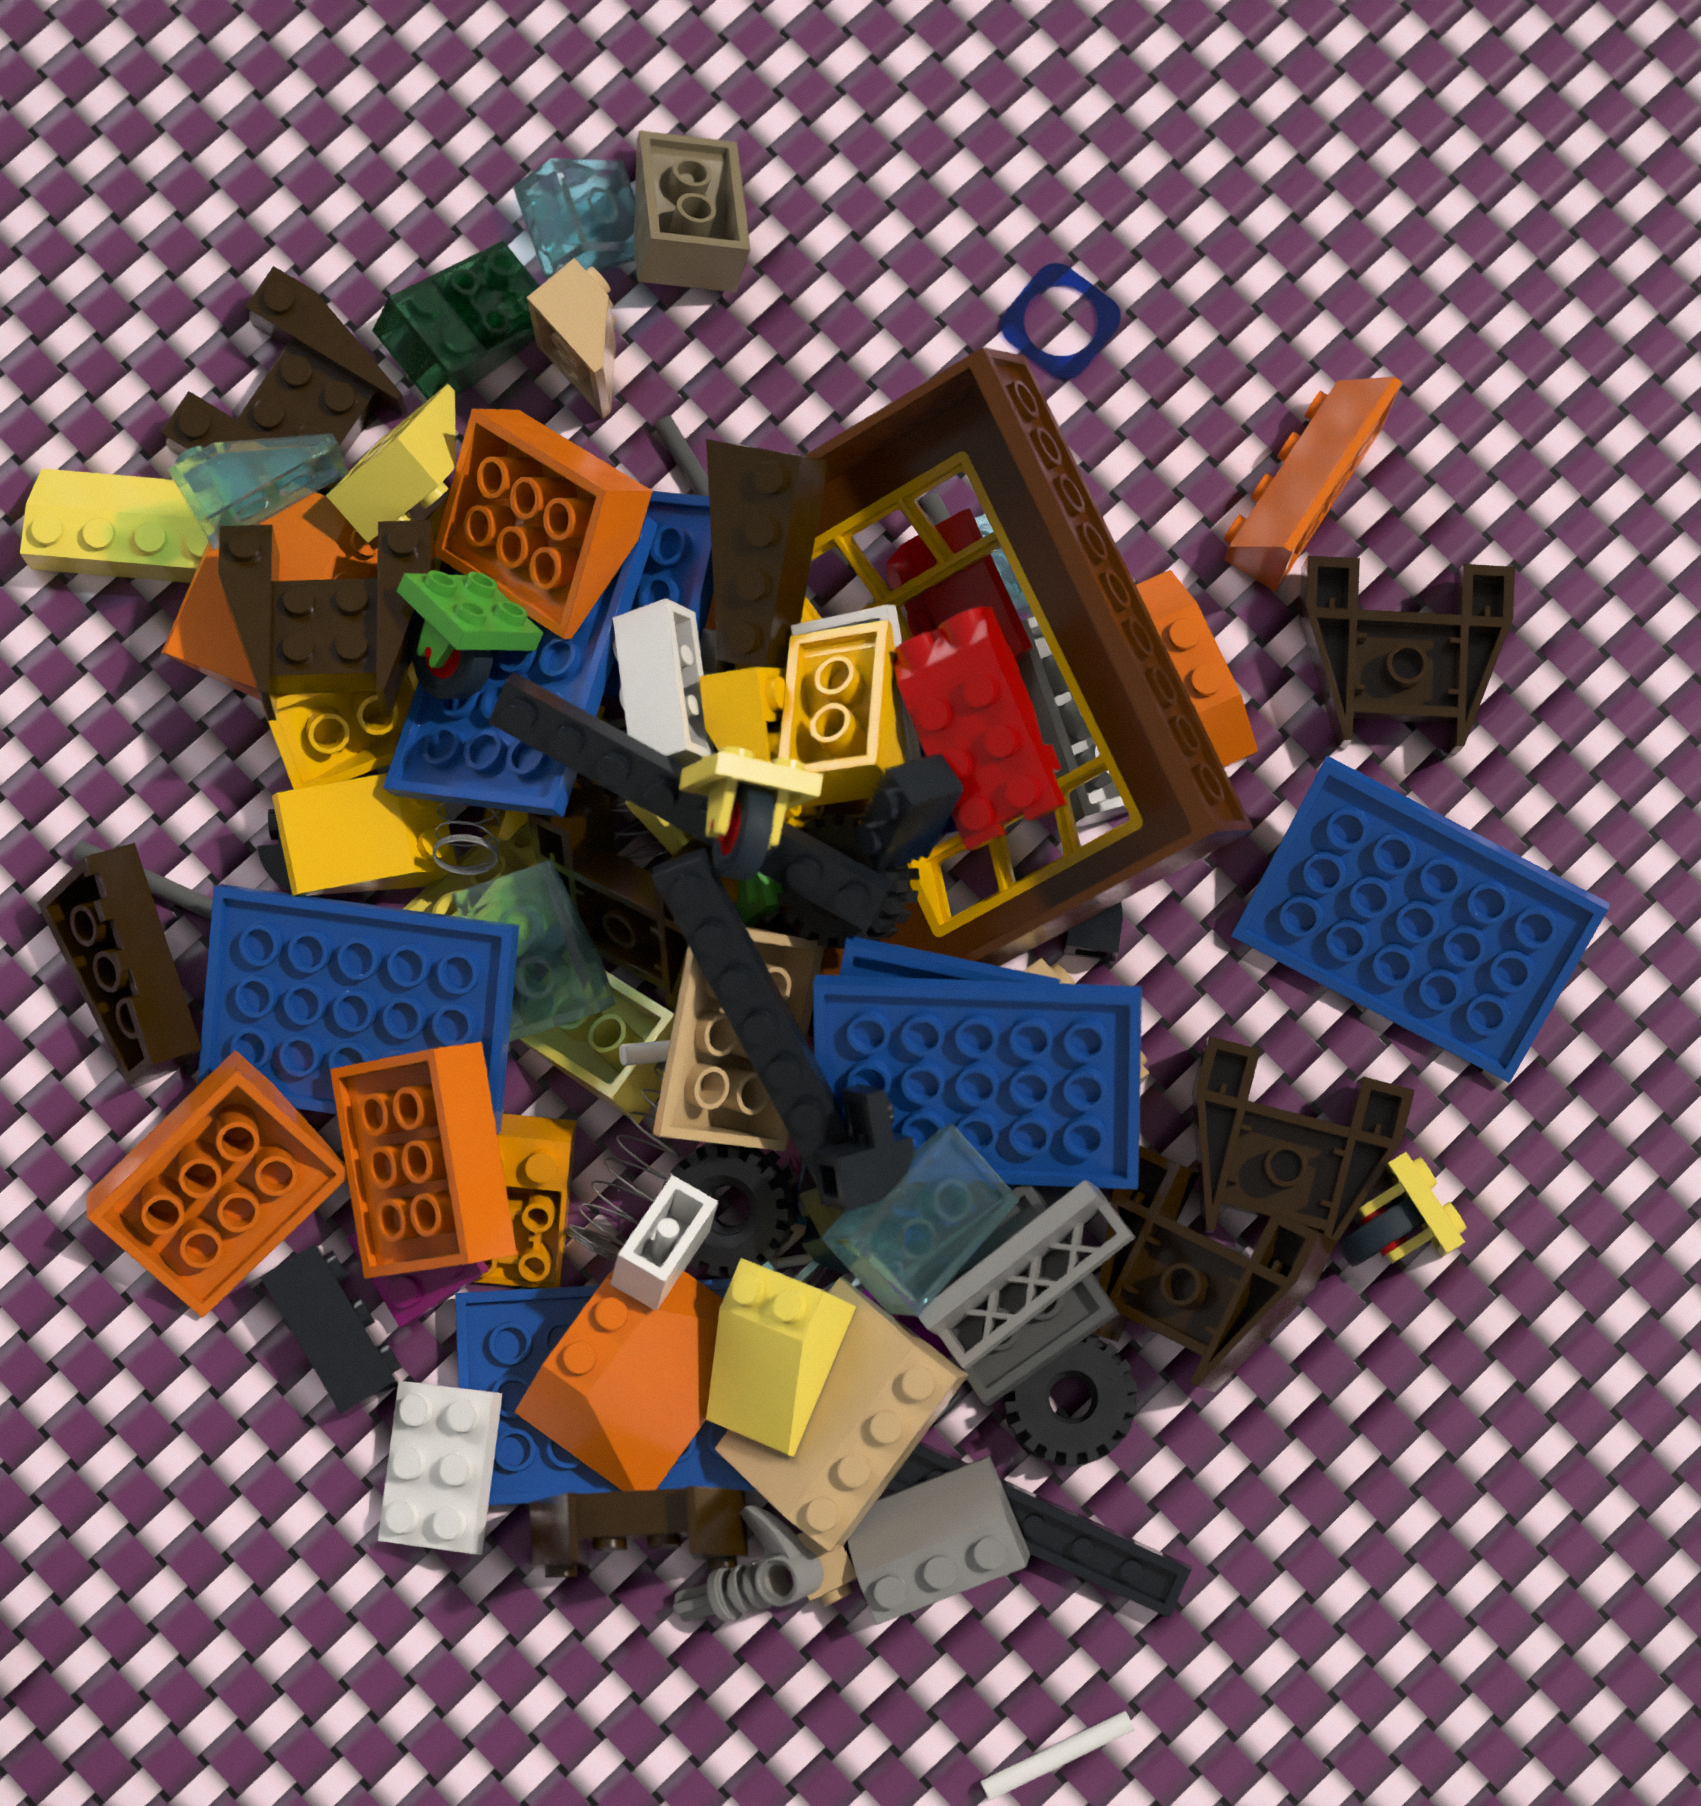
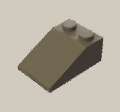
M639 130L637 136L634 254L637 282L736 293L750 253L737 142Z

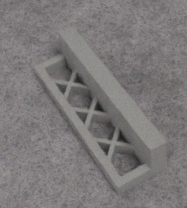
M1084 1180L920 1309L916 1315L928 1331L938 1334L962 1369L968 1370L1132 1241L1135 1236L1099 1188ZM1101 1212L1117 1234L1099 1248L1081 1246L1084 1224ZM1073 1233L1071 1244L1061 1243ZM1051 1250L1070 1252L1067 1273L1058 1281L1039 1279L1041 1259ZM1080 1253L1091 1254L1078 1264ZM1030 1267L1029 1278L1019 1277L1020 1274ZM1009 1283L1028 1285L1025 1306L1016 1314L997 1312L999 1292ZM1037 1286L1049 1287L1036 1297ZM988 1300L987 1311L976 1310ZM967 1316L986 1318L983 1340L966 1352L951 1329ZM995 1319L1005 1320L1002 1325L994 1330Z

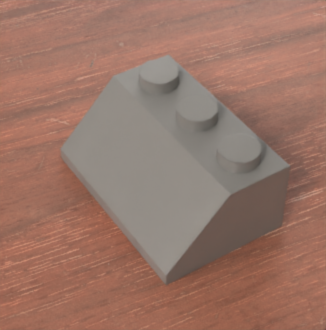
M990 1455L877 1499L847 1540L856 1577L876 1625L1025 1568L1030 1557V1552Z

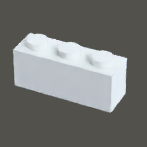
M663 599L613 617L615 632L613 651L619 663L622 686L619 691V699L625 711L628 735L685 767L702 760L703 756L713 755V741L706 732L699 683V676H704L695 612L671 600Z

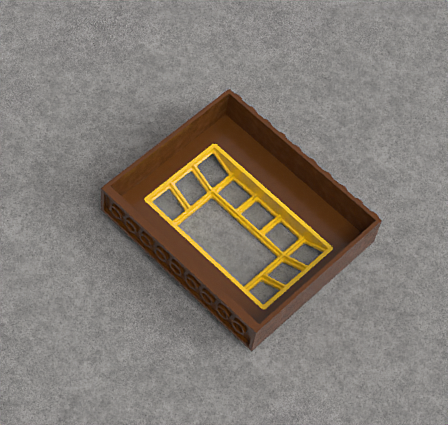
M982 347L804 455L829 460L812 560L832 548H838L874 598L872 603L860 610L883 605H896L902 643L913 637L901 612L903 604L1002 548L1100 753L1098 757L1056 779L1067 803L1066 806L1054 811L1063 847L1062 857L1016 882L1006 836L989 843L998 891L951 917L941 865L947 859L966 850L960 834H957L933 847L928 858L921 856L919 861L912 859L910 864L907 863L908 868H919L920 879L910 880L909 886L910 890L919 891L917 902L905 903L904 908L912 913L906 923L894 924L899 931L891 938L880 939V942L1001 966L1254 830L1025 356ZM964 472L974 489L993 532L955 554L917 503L916 498L954 475ZM900 510L937 560V564L891 591L855 542L853 536L892 512ZM714 592L705 629L716 630ZM805 596L801 623L822 619ZM740 664L739 670L753 667ZM1108 771L1129 813V819L1125 823L1081 846L1070 802V792ZM871 798L825 804L821 819L824 818V815L864 814V809L868 808L867 802L871 801ZM1024 815L1003 824L1004 828L1006 829L1007 826L1022 819ZM782 886L783 892L785 893V892H786V888H785L784 886ZM781 905L780 913L784 923L791 931L799 935L798 933L803 928V925L790 926L784 916L792 911L791 906ZM838 947L824 948L819 975L839 976L844 949H838Z

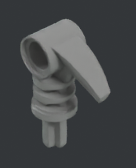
M750 1505L744 1507L739 1514L764 1548L763 1558L750 1562L747 1566L739 1565L732 1569L723 1567L714 1569L709 1574L707 1583L678 1591L674 1595L675 1604L673 1605V1610L675 1614H679L684 1622L714 1614L722 1621L730 1622L739 1619L743 1613L749 1614L757 1609L770 1608L772 1605L783 1606L809 1596L820 1588L823 1581L822 1564L812 1551L805 1549L796 1534L779 1518L760 1507ZM785 1568L792 1574L793 1586L786 1578Z

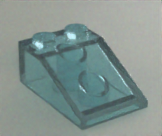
M332 433L216 442L205 448L195 446L179 455L175 460L176 464L168 469L182 499L213 550L219 548L220 526L259 525L349 473L338 442Z
M552 860L452 893L460 917L520 925L509 1042L602 1012L616 1005L600 954Z
M946 1124L913 1152L908 1173L883 1200L845 1211L821 1239L889 1314L919 1316L1020 1199L953 1124Z

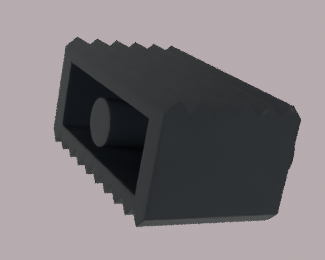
M936 753L884 768L885 774L881 775V781L877 782L878 788L874 789V794L870 796L871 801L867 802L868 808L864 809V815H860L861 821L857 822V827L854 828V836L860 850L869 857L877 870L884 872L886 867L893 869L894 865L901 867L903 862L910 864L912 859L919 861L921 856L924 858L929 857L964 789V786L942 754Z

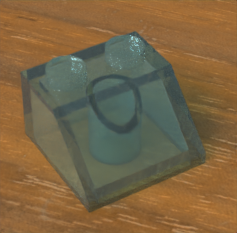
M550 158L513 186L521 214L525 220L545 278H551L574 258L585 270L592 266L598 272L635 261V195L623 161Z

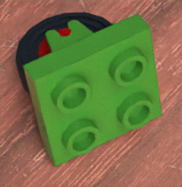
M429 571L428 574L404 573L397 588V592L423 617L416 627L412 642V663L416 677L424 690L439 699H466L476 694L489 678L493 663V650L536 651L543 632L527 618L528 614L524 608L507 599L497 589V583L492 578L479 572H469L468 575H448L440 571Z

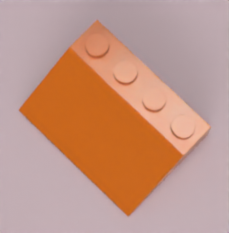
M1395 377L1338 380L1328 395L1321 390L1318 392L1304 415L1311 422L1301 436L1293 431L1279 452L1277 458L1284 463L1275 477L1268 473L1263 476L1250 498L1257 503L1247 519L1239 514L1223 539V541L1230 544L1224 559L1226 562L1274 592H1277L1383 429L1403 383Z
M472 409L435 543L436 557L464 575H468L469 572H479L489 576L497 583V589L507 599L526 610L527 616L561 638L572 639L637 543L652 490L520 410Z
M241 465L161 653L261 701L226 603L218 573L220 526L273 525L280 554L279 581L376 578L378 535L367 543L327 496L247 465Z
M482 1042L434 1048L330 1069L364 1279L470 1264L517 1255Z
M234 1050L87 1193L86 1218L203 1318L348 1178L346 1165L277 1087L241 1054Z

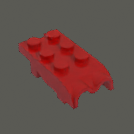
M991 606L976 607L954 615L941 623L937 629L912 637L894 649L896 654L894 668L897 684L926 756L936 753L942 754L964 786L963 793L951 815L966 851L977 850L1007 835L1003 824L1021 815H1024L1026 821H1035L1067 805L1054 773L1062 770L1052 745H1043L1032 701L1019 673L1020 669L1012 650L1007 645Z

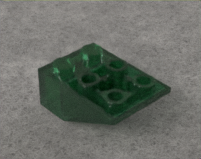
M502 240L389 296L372 331L427 400L447 384L453 388L456 396L473 387L536 340L527 297L539 288L540 285Z

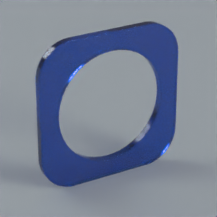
M1052 263L1042 267L1005 311L1001 320V331L1004 338L1036 364L1052 376L1066 380L1079 376L1118 329L1121 313L1114 300L1073 269L1061 263ZM1053 287H1068L1081 292L1090 300L1095 308L1098 324L1095 336L1084 349L1075 354L1056 356L1040 350L1032 343L1025 330L1024 315L1031 300L1040 292Z

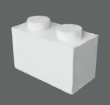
M672 1175L619 1252L610 1285L657 1311L710 1232L718 1201Z

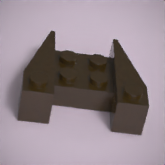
M273 266L245 308L253 327L286 347L237 420L188 391L160 433L171 452L213 477L234 481L240 466L247 465L326 496L339 483L331 478V476L378 406L382 404L403 418L408 411L402 393L319 294Z
M431 520L378 521L377 578L279 581L280 554L273 525L220 526L218 573L226 603L268 721L276 720L277 694L377 691L382 717H390L412 661V642L416 627L423 618L397 592V588L404 573L428 574L429 571H436V548Z
M1308 556L1301 567L1299 619L1337 749L1345 750L1353 740V719L1449 724L1448 755H1456L1465 746L1513 620L1515 567L1463 564L1454 576L1453 614L1358 609L1360 558Z
M575 780L563 817L528 813L532 851L579 965L586 967L599 955L665 990L666 1009L673 1013L677 1008L688 944L652 878V873L637 866L631 860L616 855L609 796L595 787ZM692 838L668 861L704 848L714 866L713 847ZM719 875L736 907L739 898L737 879Z
M1209 1036L1204 1042L1192 1089L1202 1232L1211 1234L1215 1231L1220 1208L1223 1206L1270 1219L1274 1210L1338 1242L1401 1144L1415 1090L1363 1076L1356 1082L1346 1126L1248 1101L1261 1049Z
M1139 1145L1138 1189L1114 1188L1111 1199V1206L1135 1238L1102 1263L1099 1284L1119 1312V1315L1093 1333L1118 1342L1129 1319L1202 1355L1203 1357L1190 1383L1216 1392L1314 1290L1337 1241L1273 1210L1251 1258L1177 1222L1199 1173ZM1109 1222L1105 1243L1117 1234Z
M686 1486V1488L581 1494L570 1492L531 1501L532 1567L545 1568V1578L576 1577L577 1566H589L588 1542H592V1550H595V1552L627 1550V1540L647 1539V1547L649 1549L682 1547L681 1537H689V1554L695 1560H705L706 1569L733 1568L738 1566L737 1558L749 1557L747 1523L739 1514L746 1507L745 1490Z

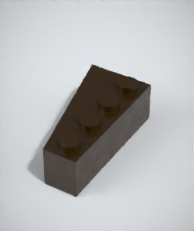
M706 439L717 660L751 667L787 669L790 636H793L791 625L801 623L829 460Z
M135 843L85 856L37 904L127 1086L177 1071L202 1048Z

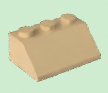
M574 258L527 297L537 346L604 419L611 413L616 352L613 328L616 321L611 314L613 304L607 294L611 289L606 280L594 267L590 266L585 270Z

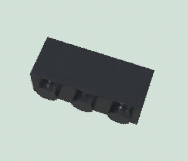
M314 1244L260 1278L341 1415L348 1417L396 1388L399 1380L394 1372L401 1369L402 1366L388 1342L384 1341L378 1345L367 1328L375 1323V1320L360 1295L351 1300L341 1284L349 1276L334 1251L332 1250L324 1255L322 1250Z

